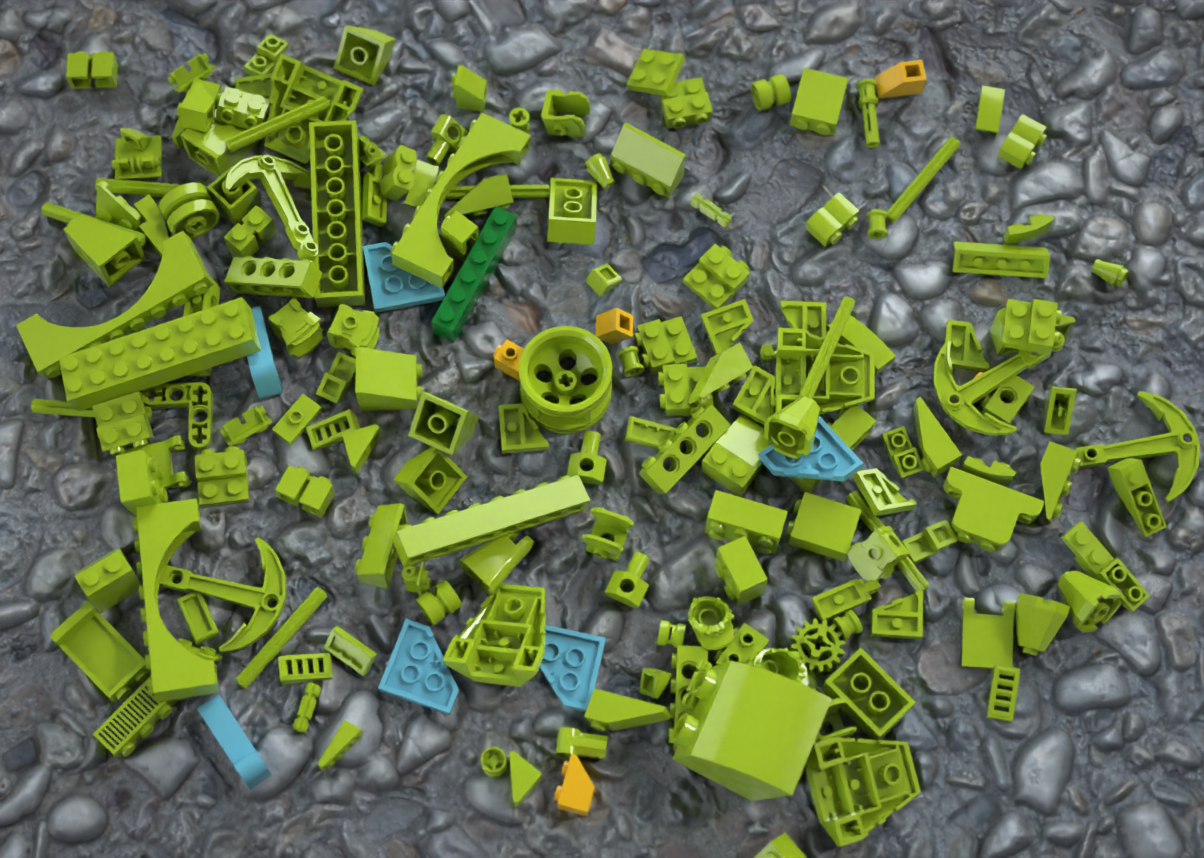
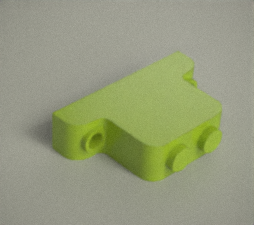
M950 467L943 484L945 492L958 500L950 523V527L956 537L961 542H972L980 545L981 549L988 552L1002 551L1011 538L1016 521L1024 524L1033 523L1042 511L1045 502L954 467Z

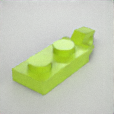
M379 163L375 166H367V171L364 175L362 220L381 227L386 223L387 198L382 196L380 191V184L383 179V165Z
M854 579L812 597L811 603L822 623L824 619L829 620L848 610L866 604L872 600L870 595L880 591L881 586L878 581L873 580L864 583L862 579Z

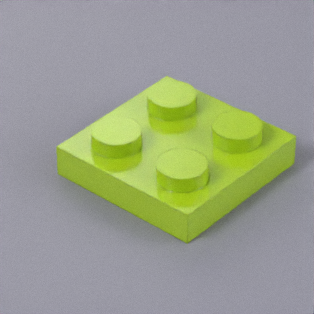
M643 49L626 85L632 91L669 96L686 59L683 54Z

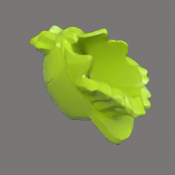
M703 596L693 598L688 611V621L701 646L707 650H718L731 644L735 637L731 622L734 619V615L727 603H724L720 597Z
M769 648L746 659L747 665L782 675L806 685L807 668L801 661V656H798L797 651H788L787 648Z

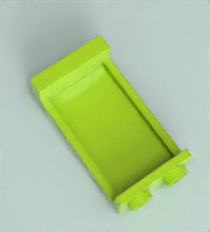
M88 600L49 635L114 704L127 698L131 693L130 689L137 683L145 681L150 675L151 670H147L145 659L105 620Z

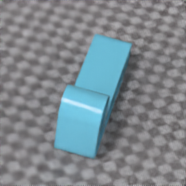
M256 306L251 309L261 351L247 355L258 397L263 399L282 394L283 391L275 366L261 306Z
M219 694L197 708L250 790L272 776Z

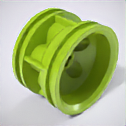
M558 326L539 333L526 345L519 361L521 401L529 412L531 419L539 427L556 434L583 432L593 427L602 419L611 401L612 361L607 348L598 337L579 327ZM562 358H573L576 361L575 366L571 370H564L559 364ZM545 370L551 373L552 380L546 383L541 382L535 375L539 371ZM585 374H593L597 377V380L591 385H583L581 383V378ZM547 396H554L558 399L559 402L558 404H554L545 400L544 398ZM575 398L584 399L580 403L570 405V402Z

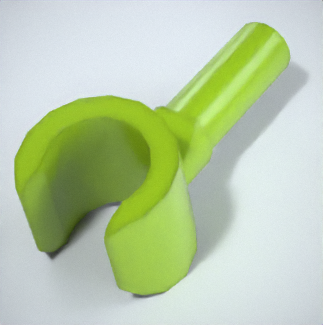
M763 344L759 352L763 361L767 362L776 358V351H773L772 344Z

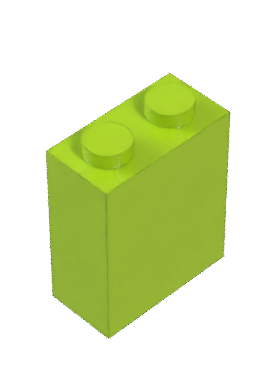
M804 68L792 111L790 126L800 130L807 129L822 135L834 136L848 78Z
M804 492L802 500L797 498L793 513H797L795 522L790 520L786 535L790 536L788 544L845 562L861 509Z

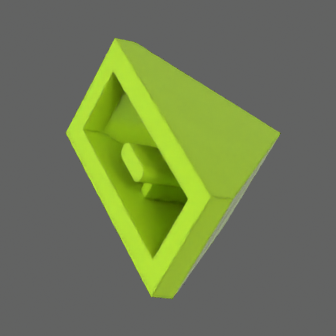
M1051 386L1044 399V433L1069 435L1076 389Z
M376 424L342 433L351 468L356 475L360 472L382 435L380 426Z
M509 751L514 808L522 805L543 780L541 772L518 753Z

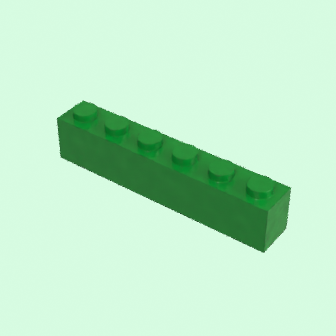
M495 206L431 321L433 334L455 343L517 230V215Z

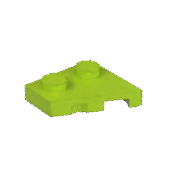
M102 180L97 185L95 218L141 232L139 226L142 223V215L135 208L129 206L122 196L119 195L116 198L106 188L109 184Z
M745 299L703 313L700 316L715 355L729 348L754 321Z
M781 300L780 309L790 328H802L808 330L810 334L822 338L826 337V302Z
M947 319L944 344L947 341L951 342L950 359L952 368L978 372L988 371L990 365L985 361L981 344L975 337L972 323Z
M754 365L731 408L765 425L767 419L774 414L775 376Z
M523 403L498 405L502 454L549 450L547 440L540 433L538 426L529 416V412Z
M877 468L858 471L853 476L874 516L913 510L917 505L912 498L907 501L898 493L900 488L889 481Z
M923 590L916 591L914 594L903 599L894 600L888 605H882L873 609L871 612V636L921 640L923 637Z

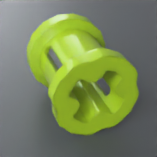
M524 108L513 109L509 114L510 126L518 127L519 130L528 134L530 131V124L528 123L530 119L529 112Z
M874 209L867 213V219L869 220L868 238L879 240L888 236V230L885 229V220L888 218L886 211Z
M636 346L626 347L618 352V357L622 360L624 366L623 374L625 377L638 376L645 370L644 366L640 364L637 355L638 348Z

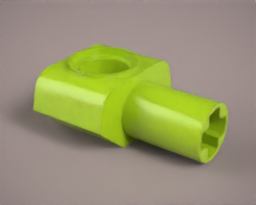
M441 114L430 132L434 143L425 157L426 161L432 165L439 166L447 151L457 152L461 138L463 136L466 137L468 131L451 116Z
M594 431L584 432L581 452L570 454L567 475L570 477L579 475L582 483L601 485L603 483L607 459L598 456L601 438L599 433ZM583 465H590L593 469L583 471L581 467Z
M634 552L625 572L614 571L605 594L630 607L638 608L649 586L641 578L650 558L643 553ZM628 584L633 587V590L629 593L623 592L620 588L621 586Z

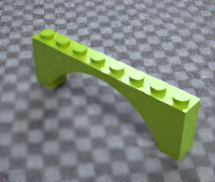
M481 113L477 120L474 119L470 125L468 135L461 138L457 152L450 155L445 171H440L438 174L436 185L433 189L430 188L427 191L425 202L422 206L416 208L411 224L407 223L404 227L402 238L399 242L396 241L390 251L392 265L443 288L454 271V259L447 255L437 228L441 206L450 193V190H445V188L456 186L469 175L490 166L513 162L520 165L530 149L531 135L484 113Z
M182 230L162 242L164 246L162 259L158 271L146 292L130 309L108 322L89 327H65L49 323L36 313L17 324L18 331L37 372L47 379L57 377L62 373L59 358L124 337L132 331L140 330L151 320L161 318L167 311L184 305L188 299L195 295L205 293L214 284L191 238Z
M197 499L136 507L137 516L133 517L134 531L139 533V538L135 539L136 553L141 555V561L137 562L138 576L143 577V584H139V594L141 600L145 599V607L141 608L143 623L147 622V631H143L145 646H149V654L145 655L146 668L151 670L152 678L147 679L149 694H154L156 702L219 693L214 659L205 660L183 647L174 639L162 622L158 608L160 581L168 562L176 550L191 535L202 531Z

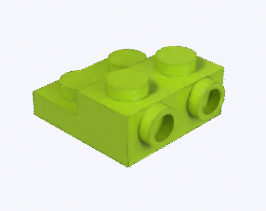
M702 77L677 81L674 83L669 96L659 95L667 128H682L685 125L704 124L712 120V108Z
M226 87L219 100L215 120L250 129L264 123L270 105L269 99L260 95L246 93L236 88Z
M716 244L699 259V263L683 278V283L714 310L723 307L749 281L750 277L749 267L745 262L741 260L735 261L727 247H719Z
M1007 299L1001 346L1050 354L1053 346L1057 347L1059 341V332H1055V326L1060 324L1062 310H1057L1058 303L1033 299L1032 303Z
M682 316L663 322L657 319L637 325L634 339L637 347H642L644 353L641 355L645 368L649 367L652 375L662 372L663 365L689 364L697 361V355Z
M687 364L662 366V372H658V385L663 386L664 394H660V409L665 408V417L688 416L699 405H713V397L701 404L698 400L690 404L688 402L706 366L687 367Z
M138 391L92 406L98 425L96 430L103 452H110V455L125 452V447L132 445L134 448L148 445V440L154 439L141 392Z
M232 446L225 448V452L215 453L214 450L206 449L202 450L200 455H195V471L201 508L250 502L247 456L244 450Z

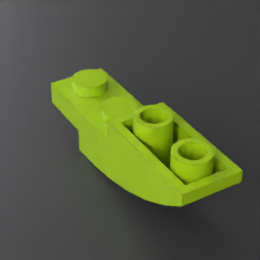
M1082 521L1077 522L1061 537L1076 555L1073 559L1090 577L1114 587L1121 594V598L1118 599L1127 610L1134 612L1150 597L1149 593L1119 558L1114 559Z

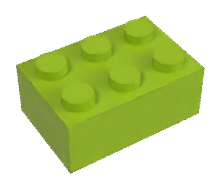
M715 490L707 516L705 533L715 540L726 539L734 541L746 536L750 546L756 548L758 552L776 554L788 511Z
M862 648L857 650L824 682L822 690L830 698L846 700V703L840 708L872 740H881L912 710L916 703Z

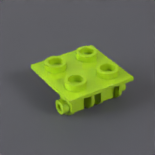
M150 136L152 140L144 151L124 143L123 138H116L115 160H112V167L115 169V179L127 180L162 177V136Z

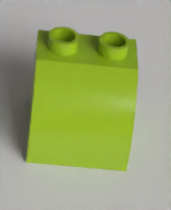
M729 661L713 666L711 669L704 667L697 675L691 689V694L698 697L692 715L684 713L672 731L671 741L678 744L672 760L750 801L792 796L832 698L782 675L739 662Z

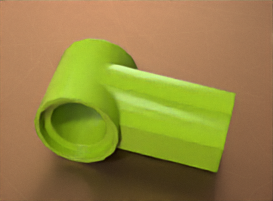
M561 727L558 729L555 755L570 758L571 754H574L577 757L582 756L605 760L608 736L581 733L580 730L575 728Z

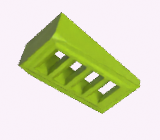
M350 409L306 427L313 450L344 441L342 433L360 429L356 414ZM346 421L349 422V425H350V428H349V429H347V426H346V423H345ZM337 424H339V426H340V429H341V432H340V433H338V431H337V428H336V425H337ZM327 427L330 428L332 436L330 437L328 436L326 430ZM318 430H320L323 440L319 441L316 432Z
M331 653L278 657L279 675L282 685L333 679ZM323 660L324 673H319L318 661ZM308 662H313L314 673H309ZM300 663L303 664V674L298 672V664ZM287 665H292L293 674L288 675Z
M995 665L993 667L986 718L1007 722L1013 721L1020 678L1019 668ZM999 676L1009 677L1011 680L1001 679ZM998 685L1010 687V691L997 689ZM996 696L1007 697L1009 701L998 700ZM994 705L1006 707L1008 712L994 710Z
M343 721L318 762L320 770L326 772L362 738L364 735L363 731L348 721Z

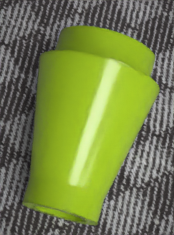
M600 153L593 155L585 162L586 170L603 189H607L615 183L607 160Z
M1097 259L1091 272L1101 277L1113 287L1118 286L1121 288L1128 276L1129 270L1125 269L1123 265Z

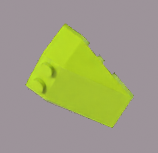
M281 53L271 77L272 90L269 97L270 110L267 121L323 96L327 97L330 107L328 110L265 137V147L307 165L310 162L309 122L346 121L355 111L364 88L345 80H338Z
M778 328L775 364V412L799 399L800 392L825 336L822 338L810 334L808 330L802 328ZM837 343L813 396V400L820 407V414L870 402L875 399L874 353L848 344L842 345Z
M501 584L480 606L481 611L475 618H470L466 622L467 627L459 636H454L442 661L445 665L474 682L521 687L537 674L545 654L546 590L541 587Z
M833 737L814 743L806 766L812 797L819 822L838 847L863 840L869 835L868 832L877 825L884 823L889 815L894 811L900 810L921 793L908 742Z

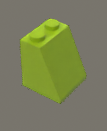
M217 120L213 121L207 132L188 128L181 134L188 157L217 177H220L230 167L243 160L259 142L257 140L235 151H229L225 143L226 139L248 129Z
M85 215L71 220L67 227L63 229L74 251L109 287L146 258L137 237L133 233Z
M356 347L355 393L360 411L417 409L418 401H420L423 392L422 386H418V378L423 377L422 364L417 362V356Z
M423 391L408 436L453 455L472 438L479 415Z
M119 547L75 573V578L84 593L100 614L138 592L139 584H142Z

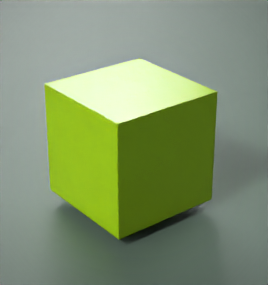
M230 167L212 182L207 189L215 206L236 225L242 221L241 219L256 205L260 206L262 203L257 187L249 179H247L243 186L236 187L230 190L229 193L224 191L225 179L232 168Z

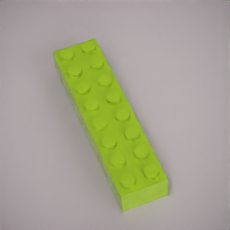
M356 120L309 122L313 242L317 244L319 251L314 263L322 272L315 292V301L318 308L339 307L340 304L347 306L365 305L359 131Z
M240 297L61 357L59 362L67 401L75 409L82 411L102 402L142 391L260 352L261 347L252 309Z

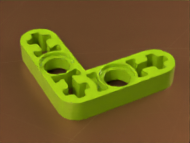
M206 383L160 384L141 391L144 405L151 407V409L189 407L188 439L192 448L199 452L210 448L213 432V394ZM201 390H204L205 394L202 396V402L204 405H200V401L197 396ZM174 391H182L183 397L180 400H171L170 397ZM163 392H165L166 401L163 400ZM152 393H156L158 396L154 397V401H150L148 398L151 397ZM198 412L207 413L205 421L197 422L194 420ZM198 429H202L204 436L201 444H198L196 441L199 439Z

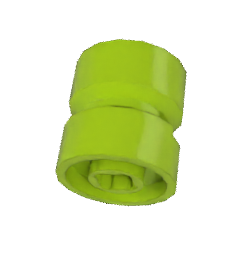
M783 74L770 77L768 82L763 79L751 83V93L758 111L772 108L773 103L779 106L791 102L790 87Z
M445 579L433 587L432 593L426 591L415 599L418 607L432 626L445 619V613L452 614L463 606L456 592Z

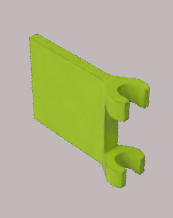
M180 435L143 447L125 449V452L118 454L121 455L145 449L159 464L163 465L165 479H162L165 489L190 486L189 476H186L185 472L173 473L171 452L186 450L185 440H182Z
M964 598L962 600L961 667L993 669L995 665L1013 667L1015 601L1005 600L1002 603V615L974 614L975 598Z

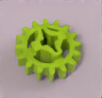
M814 618L812 625L804 621V629L797 626L795 630L797 635H792L791 641L795 644L791 645L790 651L798 652V656H801L803 664L809 667L808 673H811L814 668L817 669L819 674H822L823 668L830 672L833 668L832 663L838 666L840 663L838 657L844 656L845 651L840 648H843L846 643L839 640L843 633L842 631L835 633L836 625L833 624L828 627L826 619L823 620L822 624H818L817 618ZM817 631V633L811 636L807 635L810 632ZM826 634L832 639L833 642L829 641ZM816 642L820 643V650L815 649ZM802 650H805L807 652L809 658L803 653ZM823 657H828L827 660L818 661L819 659H821V658H823Z

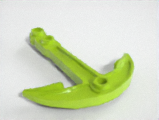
M269 155L252 156L240 160L230 169L225 179L224 191L229 193L230 190L243 186L247 179H260L286 227L285 231L293 247L298 250V257L301 260L308 259L314 262L319 252L318 246L313 242L309 228L301 220L283 180H294V186L311 189V172L292 161Z
M1059 332L1057 347L1053 346L1051 352H1058L1064 347L1065 337L1061 332ZM947 341L938 353L934 365L933 385L938 402L952 420L974 432L995 436L1016 433V426L1004 423L987 412L982 415L972 404L1025 369H1031L1050 357L1051 352L1050 354H1034L1031 351L1019 350L1017 355L962 386H958L952 377L951 342ZM956 398L959 402L952 403L950 399Z
M1139 391L1137 397L1151 409L1159 421L1164 420L1169 433L1110 445L1097 444L1076 448L1075 450L1079 454L1078 459H1081L1079 469L1102 466L1107 462L1122 461L1126 458L1139 459L1173 454L1176 456L1177 468L1173 474L1170 491L1164 499L1168 503L1185 491L1196 473L1200 455L1198 435L1185 413L1169 400L1152 393ZM1183 437L1190 438L1191 442H1185ZM1087 452H1093L1095 457L1090 458Z
M259 537L255 539V542L261 554L262 569L265 573L262 588L196 575L189 570L169 565L166 566L160 581L163 587L183 592H198L202 595L255 610L248 626L244 623L233 637L219 647L220 653L240 650L258 641L271 630L284 609L287 597L286 575L277 554ZM176 577H181L180 583H173ZM271 601H277L275 607L270 608L268 606Z

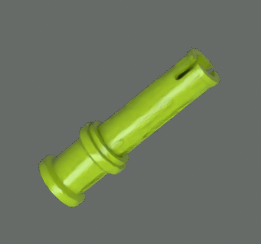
M862 79L856 83V89L859 90L860 96L858 106L863 112L867 148H876L881 145L876 115L878 98L875 97L876 81L874 79Z

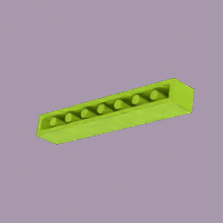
M566 475L550 484L547 482L540 483L534 489L527 491L520 489L505 498L503 496L495 497L489 503L482 505L475 503L460 512L453 510L437 519L434 517L427 518L418 525H404L396 532L393 543L405 568L421 563V561L424 562L584 511L590 502V498L579 475L572 477Z

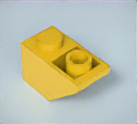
M922 60L900 62L874 77L878 99L923 94L927 80Z
M571 754L570 760L564 761L561 775L565 776L562 786H557L554 800L558 801V809L588 817L595 787L578 757Z

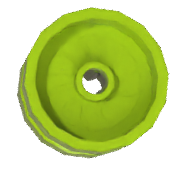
M187 183L172 189L160 200L158 206L164 220L167 221L172 236L183 230L191 239L197 238L213 229L220 218L206 186L201 183Z

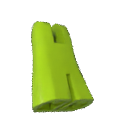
M521 531L490 540L459 559L462 569L473 580L477 579V584L488 595H492L517 564L531 550L534 541L529 536L524 537L517 544L513 542L520 535Z

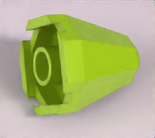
M802 397L795 400L767 419L764 425V438L768 442L770 439L774 442L772 447L776 452L793 459L800 458L802 454L804 456L809 455L814 445L820 407L811 398Z
M1067 571L1059 578L1058 591L1064 604L1070 606L1069 614L1074 625L1081 633L1094 632L1098 629L1095 624L1101 622L1104 625L1121 605V601L1118 599L1121 598V594L1114 587L1079 571Z
M1023 593L1017 594L1015 602L1018 646L1023 647L1022 652L1037 656L1038 652H1045L1067 618L1070 606L1053 600H1044V598Z

